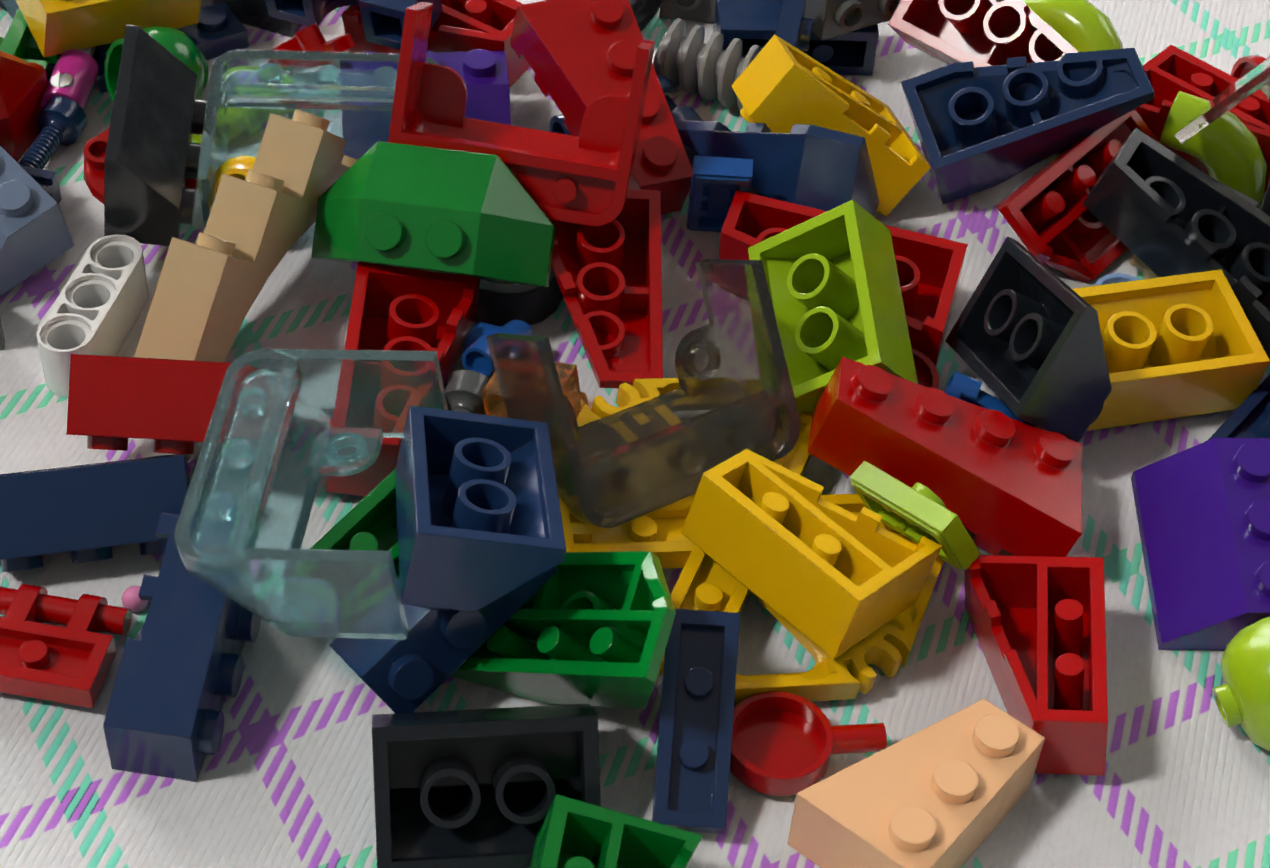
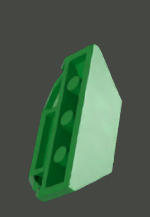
M378 141L318 198L311 258L356 264L358 262L479 277L485 280L548 287L556 227L498 155Z
M650 551L566 552L563 562L555 566L558 571L451 675L539 703L565 705L590 703L591 706L646 709L657 680L676 615L659 557Z

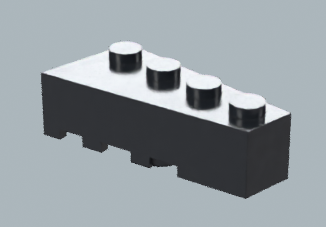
M1135 128L1103 170L1082 204L1158 277L1222 269L1270 360V216Z

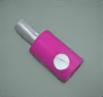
M95 47L81 50H66L60 54L42 97L41 109L50 98L55 96L69 98L80 105L83 110L85 109L99 72L98 64L92 58Z

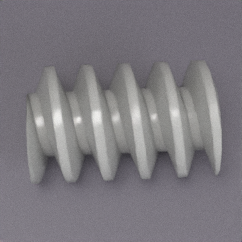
M680 18L674 20L668 32L662 37L653 60L657 76L668 77L675 87L680 85L684 92L690 94L699 92L701 97L706 100L713 101L719 99L721 105L729 108L738 105L739 110H741L743 105L731 85L762 50V47L754 45L746 57H742V40L734 38L725 51L723 50L724 35L715 31L707 44H705V29L703 26L695 25L688 37H685V20Z

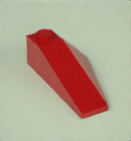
M628 189L626 202L621 213L612 222L603 226L593 227L550 219L556 227L551 267L599 388L619 389V385L623 383L633 386L634 379L663 378L661 191Z

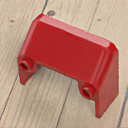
M419 2L407 7L404 17L388 143L498 155L549 219L593 227L606 225L616 219L624 207L642 126L655 41L643 40L637 47L629 97L606 95L593 101L583 115L580 137L465 117L468 91L463 78L455 70L447 66L425 63L433 3Z

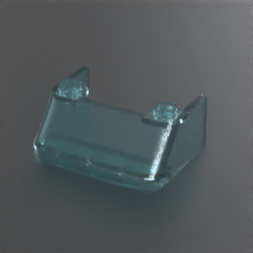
M239 49L219 56L211 68L197 174L204 226L206 227L215 198L214 187L217 168L230 158L243 155L257 157L270 113L292 120L295 109L329 120L330 123L327 131L347 140L343 150L344 155L358 160L378 141L388 142L400 54ZM426 56L425 63L439 65L435 60Z
M259 349L245 353L235 359L225 373L174 532L175 543L184 567L282 633L290 636L406 640L409 627L404 606L401 604V593L391 551L301 549L320 476H350L369 468L380 454L384 437L403 438L409 405L448 410L437 351Z

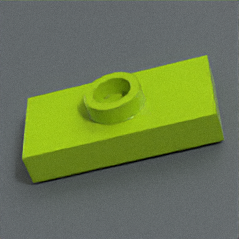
M865 460L849 477L852 481L851 485L867 509L883 516L882 523L916 544H919L922 536L942 545L938 557L955 568L966 571L981 554L958 515L948 510L943 501L925 485L917 482L911 488Z

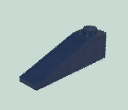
M1135 48L1065 53L1058 61L1027 63L1026 57L1007 58V65L974 67L973 61L956 62L901 81L925 159L931 166L929 170L942 204L997 186L1155 98L1154 90Z
M674 120L692 168L694 156L753 159V178L750 189L752 194L824 211H829L850 200H854L872 216H874L880 203L865 137L809 124H793L790 133H770L771 130L765 123H749L745 132H736L715 121Z

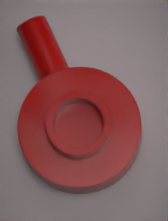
M781 691L758 693L744 699L734 708L730 771L741 783L757 792L774 796L794 795L822 779L828 769L831 754L879 752L887 747L884 723L831 726L825 714L815 704L799 695Z

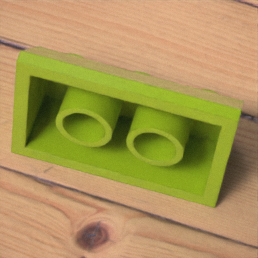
M850 200L748 248L770 405L776 412H813L842 356L865 365L879 367L887 373L918 384L890 230L857 202Z

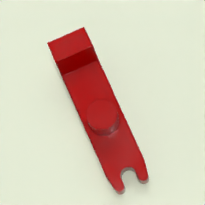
M315 22L294 33L295 37L273 48L268 60L271 63L275 61L290 80L296 76L298 71H307L314 65L335 58L340 53L355 47L356 43L351 33L326 41Z

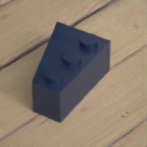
M160 513L155 533L161 539L162 564L158 576L146 574L143 576L138 596L141 600L151 601V605L139 638L126 639L103 728L112 769L197 782L206 754L216 755L220 748L224 731V713L222 708L226 697H236L239 692L244 668V660L241 653L245 641L254 643L257 639L261 625L262 604L261 601H256L252 598L244 524Z

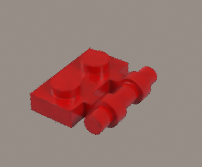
M22 584L18 590L0 587V615H5V617L0 616V692L93 708L117 654L114 636L102 634V632L126 636L132 622L131 609L108 605L107 599L100 596L83 594L77 600L48 595L47 589L41 586ZM42 622L64 625L66 627L43 624Z

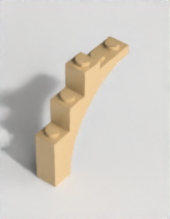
M295 109L292 120L270 113L253 169H248L245 180L222 174L204 233L199 232L196 243L172 237L134 357L225 362L248 311L268 277L290 247L316 222L318 198L358 161V159L344 155L343 150L347 140L327 131L330 123L329 120Z

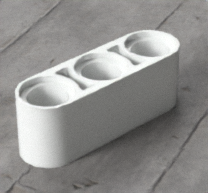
M114 234L94 241L85 252L41 322L36 336L46 385L53 393L62 397L69 396L71 354L116 356L148 301L149 292L141 244L135 238Z

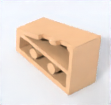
M982 699L796 793L787 844L820 868H961L1030 789L1045 737L989 701Z

